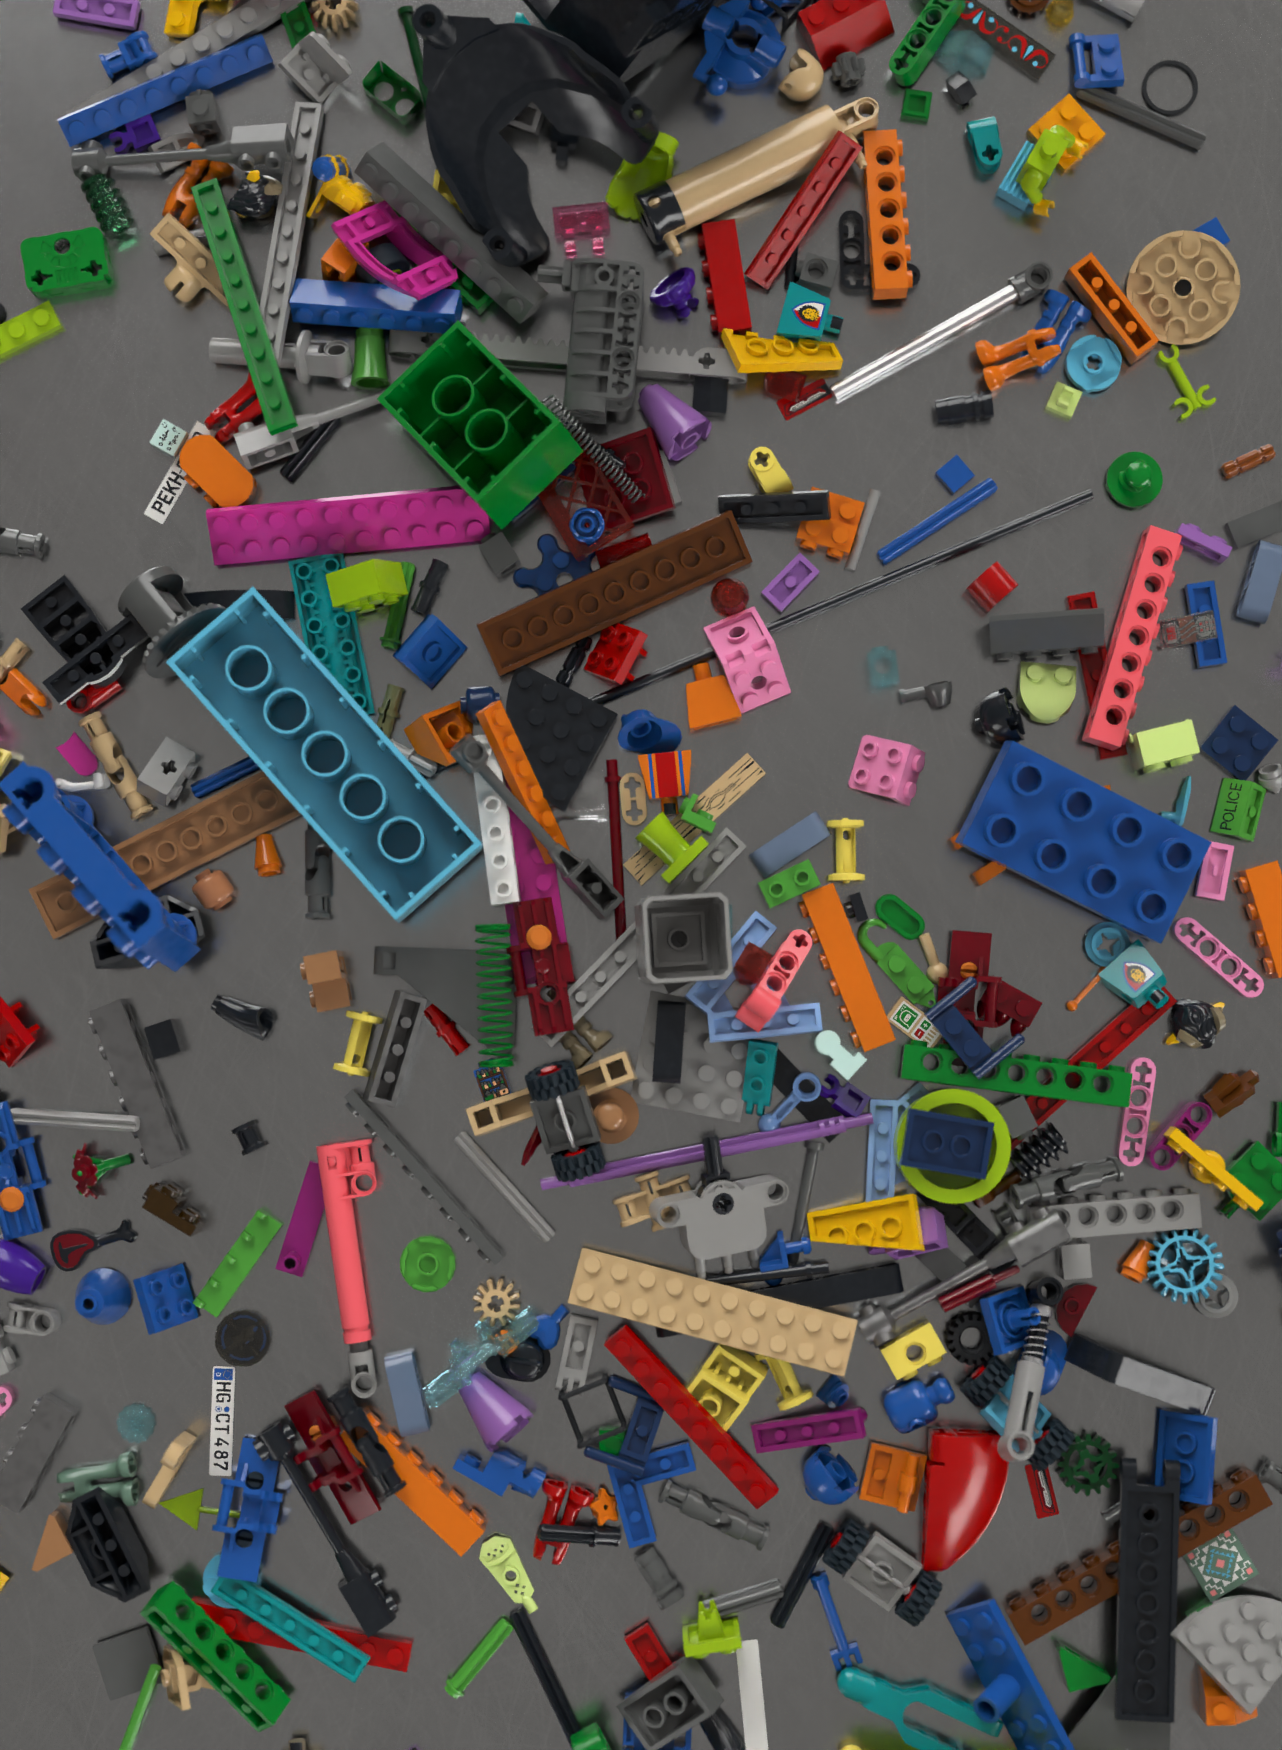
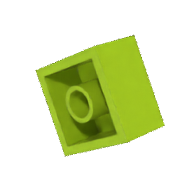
M371 559L325 574L333 607L344 608L345 612L359 610V613L371 612L375 610V605L381 603L384 606L392 605L399 602L398 598L408 595L401 562Z

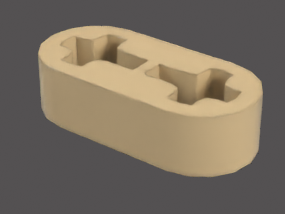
M631 772L624 775L620 781L621 809L623 820L630 826H638L647 817L645 783L639 774ZM629 778H634L636 783H640V787H637L635 790L636 797L630 798V790L624 788V784L629 783ZM631 801H636L637 809L643 812V815L638 816L637 821H632V817L626 815V812L631 811Z

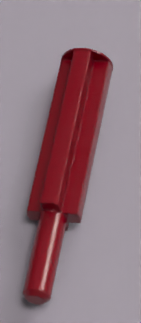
M1015 1264L993 1276L988 1273L937 1297L939 1305L946 1313L997 1288L996 1283L1019 1273L1020 1269Z

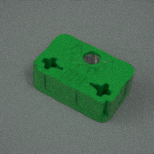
M87 227L46 236L30 237L24 239L20 245L26 285L38 299H49L106 289L114 282L109 244L99 228ZM65 246H68L70 249L67 250V253L62 254L61 251L64 250ZM100 268L101 270H98V275L94 276L93 274L96 273V269ZM45 277L46 279L43 280V285L40 286L39 284L42 283V278Z

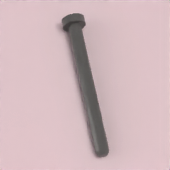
M805 1140L804 1147L808 1148L790 1242L801 1241V1238H803L819 1150L824 1151L825 1143ZM800 1253L788 1254V1263L796 1264Z

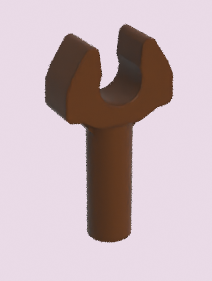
M1015 1171L999 1181L990 1192L973 1200L976 1207L981 1208L992 1202L996 1196L1008 1190L1010 1185L1021 1182L1020 1175Z

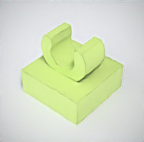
M1057 381L1045 409L1071 419L1082 392Z

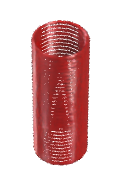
M648 533L638 537L626 539L620 543L618 542L615 545H610V547H603L600 550H595L599 565L602 567L610 564V562L621 559V557H626V555L628 556L642 548H646L652 545Z

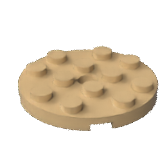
M1182 230L1170 232L1156 238L1138 254L1129 272L1126 292L1127 299L1159 341L1175 345H1187L1203 341L1216 334L1225 326L1238 304L1241 284L1237 264L1231 253L1221 242L1205 233ZM1180 280H1188L1191 283V292L1186 296H1179L1175 291V286Z

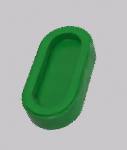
M886 894L876 901L875 913L877 917L902 938L914 940L923 934L925 930L923 918L899 897L893 894Z

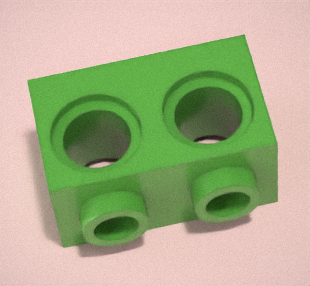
M809 859L757 883V887L768 910L821 885Z

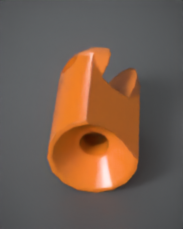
M17 668L8 673L7 681L4 684H0V690L27 715L36 716L40 714V710L36 705L41 707L47 706L44 694Z

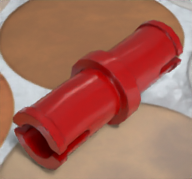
M431 1004L424 1010L423 1014L437 1031L435 1034L438 1038H443L455 1056L470 1046L455 1028L456 1023L453 1020L450 1021L445 1013L434 1004Z

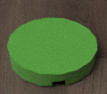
M433 1235L420 1236L412 1240L405 1247L400 1258V1272L403 1278L413 1289L422 1292H435L446 1286L453 1278L456 1269V1256L451 1246L442 1238Z

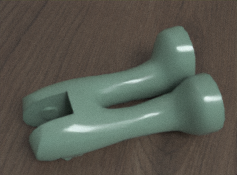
M124 1452L119 1455L117 1461L112 1463L77 1467L57 1473L56 1483L74 1482V1489L58 1493L60 1502L72 1503L75 1498L97 1487H101L110 1496L121 1498L126 1506L137 1505L139 1501L138 1478L99 1485L91 1483L94 1480L103 1478L134 1477L137 1474V1464L133 1453Z

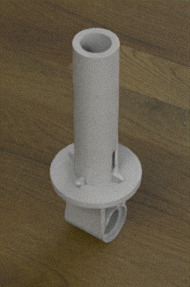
M303 330L296 343H284L279 368L296 369L297 378L301 384H308L312 375L344 378L353 371L349 345L344 341L314 340L310 330ZM212 338L210 340L209 359L211 363L247 365L239 339Z

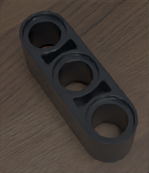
M658 1000L652 1082L681 1084L686 1002Z

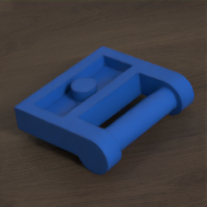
M1077 32L1069 36V47L1073 49L1076 73L1073 79L1076 88L1123 87L1124 72L1118 34L1085 36L1083 33ZM1090 49L1093 74H1089L1086 71L1084 50Z

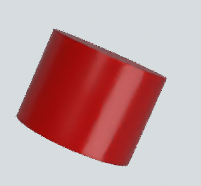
M996 561L973 581L966 590L988 613L1017 588L1019 584Z

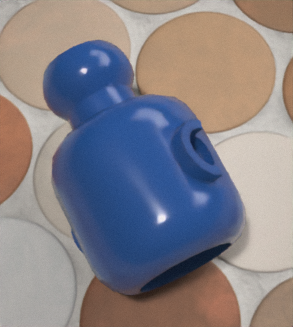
M944 1377L936 1379L933 1385L929 1387L920 1380L903 1381L884 1396L883 1404L894 1428L899 1433L906 1434L936 1420L938 1417L937 1405L951 1403L955 1399V1394L949 1381Z

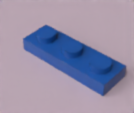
M1215 581L1185 585L1189 617L1212 612L1216 635L1215 638L1193 642L1197 668L1226 664L1227 657Z

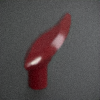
M537 1124L524 1150L521 1162L523 1166L530 1160L536 1147L541 1144L542 1140Z

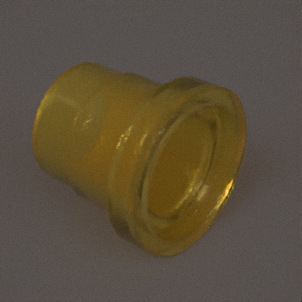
M1073 0L1051 1L1046 9L1047 21L1054 27L1067 26L1074 15ZM1063 5L1068 11L1065 13L1059 12L1055 6Z

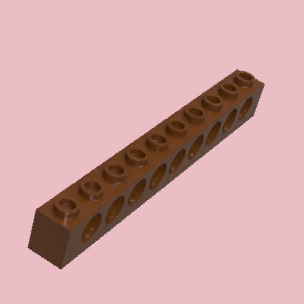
M1241 1469L1230 1476L1231 1480L1222 1485L1220 1483L1214 1484L1212 1504L1210 1505L1187 1501L1181 1504L1182 1508L1179 1509L1178 1558L1273 1505L1253 1471ZM1240 1492V1501L1237 1504H1230L1229 1498L1231 1494ZM1209 1506H1216L1217 1512L1215 1516L1205 1518V1510ZM1185 1520H1191V1529L1188 1532H1180L1181 1523ZM1119 1540L1107 1546L1108 1550L1100 1555L1095 1553L1086 1557L1082 1561L1083 1564L1075 1569L1070 1567L1058 1574V1579L1051 1583L1047 1581L1042 1582L1034 1587L1033 1593L1026 1597L1018 1596L1008 1603L1009 1606L1005 1608V1611L1025 1646L1118 1593V1570L1116 1573L1109 1575L1106 1574L1105 1569L1109 1563H1118ZM1090 1576L1094 1578V1583L1090 1588H1081V1581L1085 1577ZM1060 1591H1068L1069 1598L1065 1602L1060 1603L1056 1601V1596ZM1034 1606H1045L1044 1613L1041 1616L1035 1617L1031 1615V1610Z

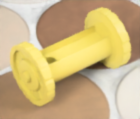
M842 818V820L827 821V827L835 829L836 873L828 875V881L850 883V881L865 880V874L856 873V828L863 827L864 820ZM844 831L848 832L847 840L843 838Z
M346 1011L345 1016L353 1019L344 1061L343 1063H334L333 1069L346 1072L350 1076H354V1074L370 1076L371 1071L363 1068L372 1026L373 1024H382L383 1018L368 1015L369 1013L366 1011H362V1013ZM356 1054V1060L353 1063V1056Z
M755 1353L754 1356L757 1361L766 1359L784 1398L777 1404L780 1411L798 1406L813 1397L814 1394L811 1389L802 1390L789 1362Z

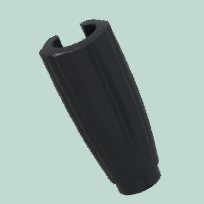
M219 994L211 1005V1010L215 1011L222 1019L262 1041L269 1035L274 1024V1014L265 1007L254 1006Z
M718 1709L713 1715L699 1723L713 1750H746L745 1745L733 1727Z

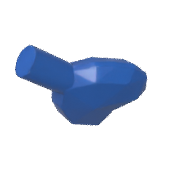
M562 1304L551 1316L540 1315L531 1318L526 1324V1333L530 1337L536 1338L543 1350H551L557 1345L559 1340V1323L570 1311Z

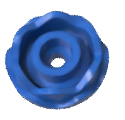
M594 508L578 509L569 521V528L573 537L578 541L586 543L596 541L602 535L605 527L601 513ZM586 523L590 524L588 528L585 527Z

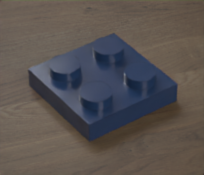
M1234 705L1201 744L1199 750L1234 779L1246 781L1277 743L1278 739Z

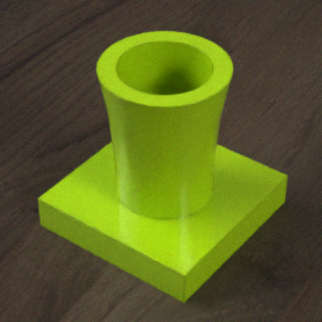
M663 811L635 838L669 867L660 877L667 885L683 872L709 845L702 836L690 845L674 828Z

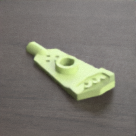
M494 1535L483 1542L479 1556L480 1561L487 1567L515 1603H522L528 1614L536 1611L538 1606L532 1598L533 1586L511 1538ZM514 1571L516 1579L513 1581L508 1580L505 1576L506 1572Z

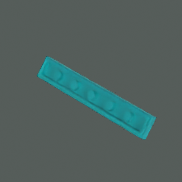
M219 1577L210 1591L353 1683L357 1681L371 1658L362 1650L254 1582Z

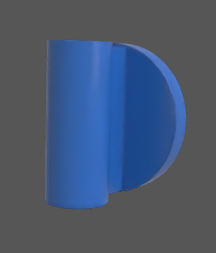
M832 1374L816 1396L830 1408L840 1407L849 1397V1386L837 1375Z

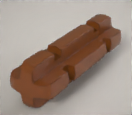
M1267 444L1258 450H1253L1236 458L1234 461L1226 462L1221 466L1223 475L1229 479L1236 476L1238 472L1242 473L1260 465L1262 461L1267 462L1276 456L1275 450L1271 444Z

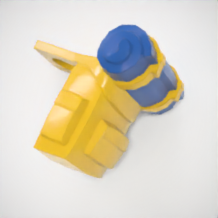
M327 154L313 162V174L323 183L306 215L309 219H317L328 200L350 215L375 205V201L371 197L372 193L359 182L353 183L348 178L351 172L350 166L346 162L347 159L342 155L332 156Z

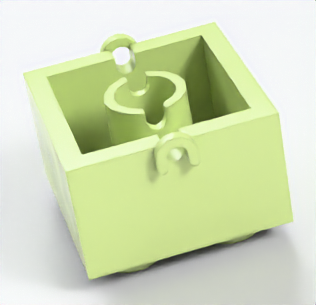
M1192 719L1138 732L1134 735L1129 733L1127 739L1134 771L1143 769L1144 774L1165 768V763L1169 762L1171 767L1193 761V755L1200 753Z

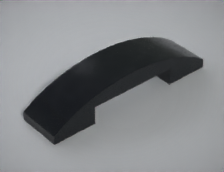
M248 590L202 591L184 593V596L193 607L198 608L201 604L213 603L220 604L227 609ZM257 590L283 620H295L294 591Z

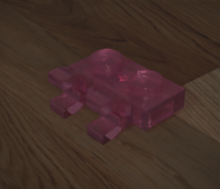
M606 202L552 207L555 238L564 237L566 258L577 257L575 236L591 234L593 256L604 254L602 233L610 232L608 204Z

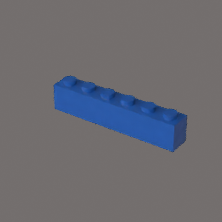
M296 278L289 301L293 322L432 333H445L455 322L461 320L463 312L460 290L442 289L421 300H417L384 284Z

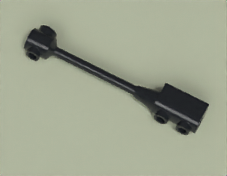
M278 1421L257 1434L256 1440L252 1444L263 1462L269 1459L270 1461H280L335 1552L336 1560L345 1577L343 1581L338 1583V1588L369 1638L395 1620L397 1616L394 1611L398 1609V1606L391 1594L384 1596L380 1586L384 1582L376 1569L370 1572L368 1567H365L344 1546L290 1456L295 1446L292 1440L297 1438L288 1423L283 1426Z

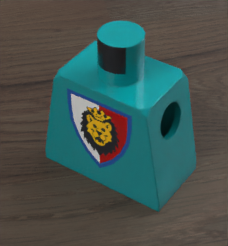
M790 282L776 335L785 336L786 339L792 342H798L799 338L821 341L823 330L840 334L844 318L828 314L831 303L829 298Z
M1139 939L1132 943L1098 974L1106 988L1136 1008H1140L1149 1001L1156 1009H1159L1169 999V996L1161 990L1167 983L1165 975Z

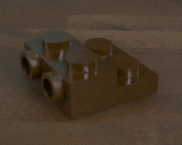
M158 1182L154 1185L150 1184L142 1197L145 1200L142 1206L143 1209L190 1237L201 1232L206 1222L200 1219L202 1215L190 1207H187L186 1210L183 1209L188 1198L182 1195L184 1191L180 1187L169 1183L168 1186L165 1184L161 1185Z

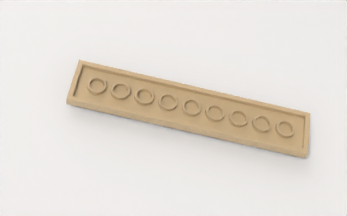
M583 1247L567 1302L568 1304L842 1377L845 1376L858 1320Z

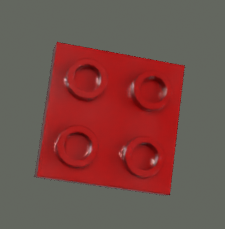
M619 623L603 629L583 669L592 675L620 685L623 684L625 679L632 682L635 676L630 674L629 670L637 655L640 654L646 657L648 652L642 646L648 635L638 629Z
M0 996V1060L4 1061L10 1068L21 1059L34 1043L35 1039L32 1036L37 1033L40 1026L35 1024L26 1029L15 1015L23 1007L22 1003L18 1002L9 1007Z

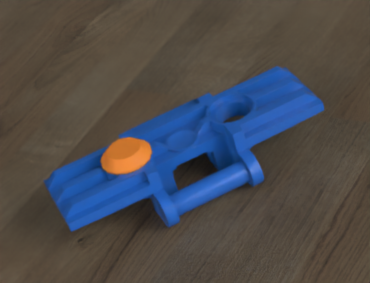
M8 1100L0 1102V1137L6 1142L5 1149L0 1150V1226L4 1240H10L43 1231L33 1189L44 1187L47 1185V1182L41 1175L33 1145L35 1142L34 1136L19 1139ZM21 1146L31 1178L30 1183H25L22 1176H17L13 1162L16 1149Z

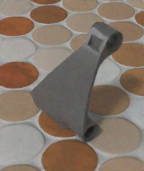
M375 946L373 974L399 976L476 1040L507 1035L477 1031L482 1027L508 1024L477 1020L481 1016L507 1013L477 1009L479 1005L506 1002L476 997L478 994L504 991L476 986L478 983L503 979L475 975L481 971L501 969V967L479 966L475 964L480 960L499 958L501 956L480 955L475 953L476 950ZM483 951L486 953L507 954V951ZM511 958L484 962L486 964L508 965L512 967ZM513 969L486 973L485 975L508 976L512 978L508 982L485 985L508 987L512 989L511 992L484 997L507 998L513 1002L484 1008L507 1009L513 1012L511 1015L486 1019L513 1022L514 1024L508 1027L487 1030L512 1032L514 1034L512 1037L489 1041L505 1042L514 1045L516 998H514V992H516ZM483 1044L487 1049L507 1046L496 1044ZM513 1048L491 1052L506 1054Z
M1114 1676L1092 1707L1068 1735L1075 1750H1170L1171 1723L1116 1720L1114 1718Z

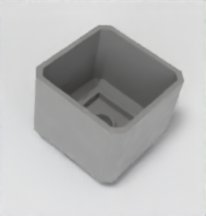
M721 892L649 896L640 899L634 906L639 978L646 984L727 979L733 972L728 899ZM675 931L683 932L686 937L685 944L680 948L675 947L671 942V936Z

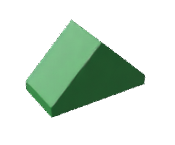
M1057 1641L1055 1648L1064 1684L1069 1693L1109 1683L1111 1676L1105 1669Z

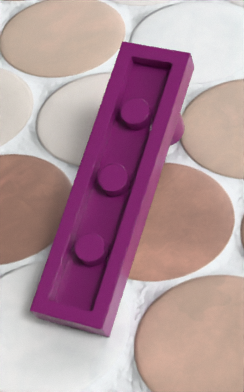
M312 1160L309 1162L275 1268L299 1277H303L325 1209L318 1162Z
M860 1407L754 1423L751 1425L756 1453L862 1439L867 1436L864 1423L867 1421L868 1416L867 1412Z

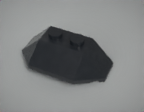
M169 895L158 897L169 913L184 915L193 922L197 930V943L206 937L200 912L197 908ZM104 922L96 936H93L90 940L95 968L120 969L141 966L142 964L134 955L129 958L113 943L106 933L112 927Z
M97 1487L75 1498L72 1502L66 1537L90 1585L110 1596L118 1598L123 1603L149 1591L151 1587L147 1554L122 1505L101 1487Z

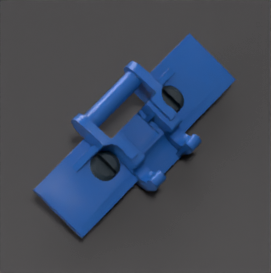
M243 1438L235 1480L221 1478V1484H223L216 1525L212 1526V1531L225 1532L217 1576L257 1583L266 1533H277L278 1526H276L280 1502L282 1503L284 1494L274 1493L279 1461L267 1459L263 1462L252 1444L256 1439ZM234 1486L243 1488V1502L236 1528L227 1527Z

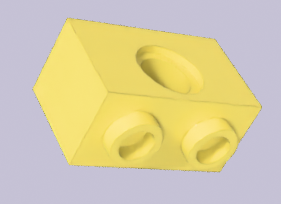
M928 1319L879 1347L897 1380L902 1378L904 1381L917 1375V1369L925 1364L931 1367L943 1360L941 1355L947 1353ZM912 1345H918L921 1348L919 1357L915 1359H910L906 1356L907 1349Z

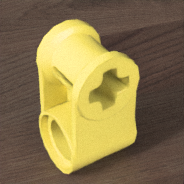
M758 447L752 451L748 460V467L762 493L789 492L794 489L788 475L769 448ZM758 455L761 459L767 458L765 467L762 464H755Z

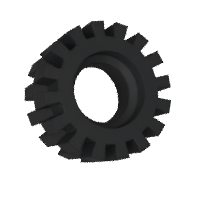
M965 1312V1314L960 1313L956 1315L957 1318L949 1322L950 1325L946 1327L945 1342L952 1356L959 1362L971 1366L973 1364L980 1365L984 1360L988 1361L991 1359L990 1355L994 1354L984 1316L976 1312ZM967 1328H976L982 1334V1342L975 1349H967L961 1344V1334Z

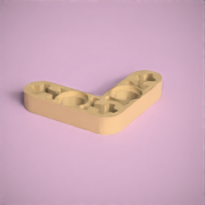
M183 1431L170 1444L160 1461L163 1466L142 1500L144 1504L152 1509L156 1508L197 1439L195 1436Z

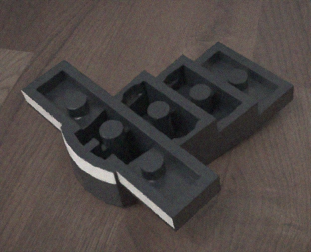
M65 575L21 608L37 630L68 662L42 682L61 706L88 685L99 689L115 682L123 674L127 666L124 657L150 638L132 613L107 632L92 609Z

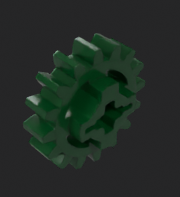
M1085 1432L1084 1438L1081 1439L1075 1433L1074 1442L1067 1447L1066 1452L1061 1454L1062 1459L1055 1460V1464L1063 1468L1057 1474L1060 1478L1067 1477L1063 1484L1066 1487L1073 1484V1492L1076 1494L1081 1489H1083L1086 1496L1090 1495L1091 1489H1094L1097 1494H1101L1100 1486L1104 1485L1109 1489L1111 1486L1107 1480L1109 1478H1117L1112 1472V1469L1119 1467L1117 1462L1112 1461L1117 1456V1453L1114 1450L1107 1451L1111 1444L1108 1441H1104L1101 1444L1102 1437L1098 1434L1091 1439L1090 1434ZM1086 1446H1094L1100 1449L1101 1452H1090ZM1076 1451L1073 1461L1069 1462L1072 1453ZM1086 1458L1091 1461L1089 1463L1090 1468L1087 1470L1083 1467L1085 1465L1084 1459ZM1105 1466L1103 1473L1099 1477L1098 1474L1101 1467ZM1082 1475L1086 1477L1088 1482L1078 1481L1073 1476Z

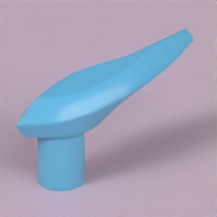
M1187 776L1183 784L1180 797L1176 801V811H1161L1163 818L1179 826H1182L1185 820L1191 792V776Z

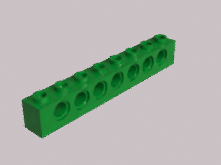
M911 1040L910 1045L905 1044L903 1047L900 1079L1122 1108L1129 1107L1133 1073H1126V1067L1108 1065V1070L1097 1069V1063L1080 1062L1079 1067L1068 1065L1069 1060L1052 1058L1051 1063L1040 1062L1041 1056L1023 1054V1059L1012 1058L1011 1053L994 1067L995 1073L992 1077L986 1078L983 1076L978 1080L968 1067L963 1074H957L952 1070V1061L959 1057L949 1044L939 1043L938 1048L927 1047L928 1042ZM932 1054L937 1057L939 1064L935 1070L931 1071L924 1067L923 1059L926 1055ZM1012 1065H1017L1022 1069L1023 1077L1020 1081H1013L1009 1078L1008 1070ZM1040 1069H1046L1050 1072L1051 1081L1049 1084L1042 1085L1038 1082L1037 1073ZM1070 1072L1077 1074L1079 1077V1085L1075 1089L1069 1088L1065 1083V1077ZM1098 1076L1104 1077L1108 1082V1087L1104 1092H1098L1094 1088V1080Z

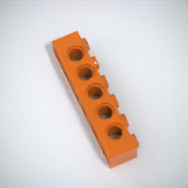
M897 129L863 131L861 146L863 147L862 153L867 162V167L863 169L873 300L906 298L908 288L913 287L912 271H907V261L911 260L910 244H905V235L909 234L908 218H903V209L907 208L906 192H901V183L905 182L904 165L899 166V157L903 156L902 139L897 140ZM880 159H885L889 161L890 164L881 165L877 161ZM882 185H887L891 187L892 190L883 191L879 187ZM889 211L894 216L886 218L881 213ZM886 237L893 238L896 241V243L887 244L883 241V239ZM894 264L898 269L891 271L885 265Z

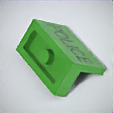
M1223 778L1210 832L1231 835L1244 841L1253 842L1267 788H1263V786L1252 781Z

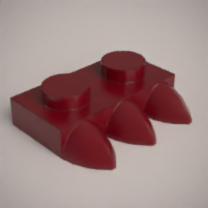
M1002 981L998 984L995 1022H998V1027H1000L1012 1018L1010 1024L1011 1036L1014 1037L1016 1034H1022L1030 1027L1042 1002ZM987 985L977 1003L978 1018L984 1017Z

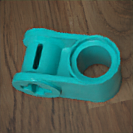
M992 116L967 122V136L973 151L976 167L982 174L991 175L999 169L1003 155L996 118ZM985 155H989L990 159H993V160H992V161H989V158H988V157H985Z

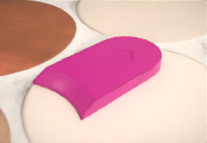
M73 732L68 741L55 747L78 774L89 776L97 770V757L75 732Z

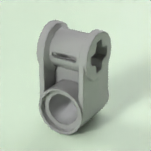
M8 1301L7 1325L3 1327V1331L45 1336L60 1327L62 1317L60 1312L52 1307L37 1306L20 1301ZM43 1314L50 1319V1327L48 1329L44 1328L41 1324L40 1319Z

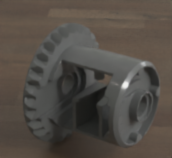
M158 566L136 577L124 589L118 602V610L122 616L127 617L132 613L152 639V642L147 645V650L144 652L143 668L149 676L159 679L177 675L166 661L226 610L224 606L213 603L201 604L198 608L193 607L181 592L183 587L182 577L171 566Z

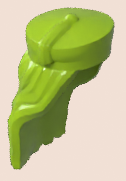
M659 132L654 146L641 163L633 165L623 159L609 185L605 197L606 203L611 208H615V212L624 219L631 218L634 221L638 219L641 222L635 207L634 194L659 181L672 177L674 169L673 157L679 142L674 137Z

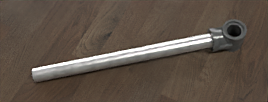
M1037 261L1032 263L1024 271L1007 280V287L829 386L836 401L842 399L1014 301L1022 304L1034 296L1043 294L1047 291L1053 279L1051 267L1044 262ZM1034 273L1040 274L1044 278V283H1034L1031 280V275Z

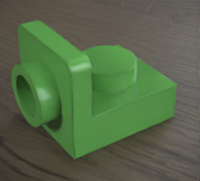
M693 793L691 799L685 797L679 809V812L683 814L681 821L711 835L716 826V822L712 821L714 816L698 809L697 813L692 811L698 795Z

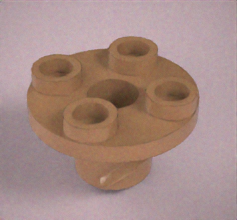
M612 1088L589 1097L601 1134L600 1142L616 1144L626 1140L633 1134L638 1125L639 1110L630 1094L622 1089Z

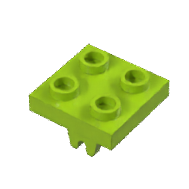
M714 1600L709 1601L710 1607L708 1609L700 1601L698 1603V1623L682 1626L685 1657L692 1656L694 1659H701L707 1657L709 1653L720 1652L721 1654H730L742 1648L738 1617L721 1619Z

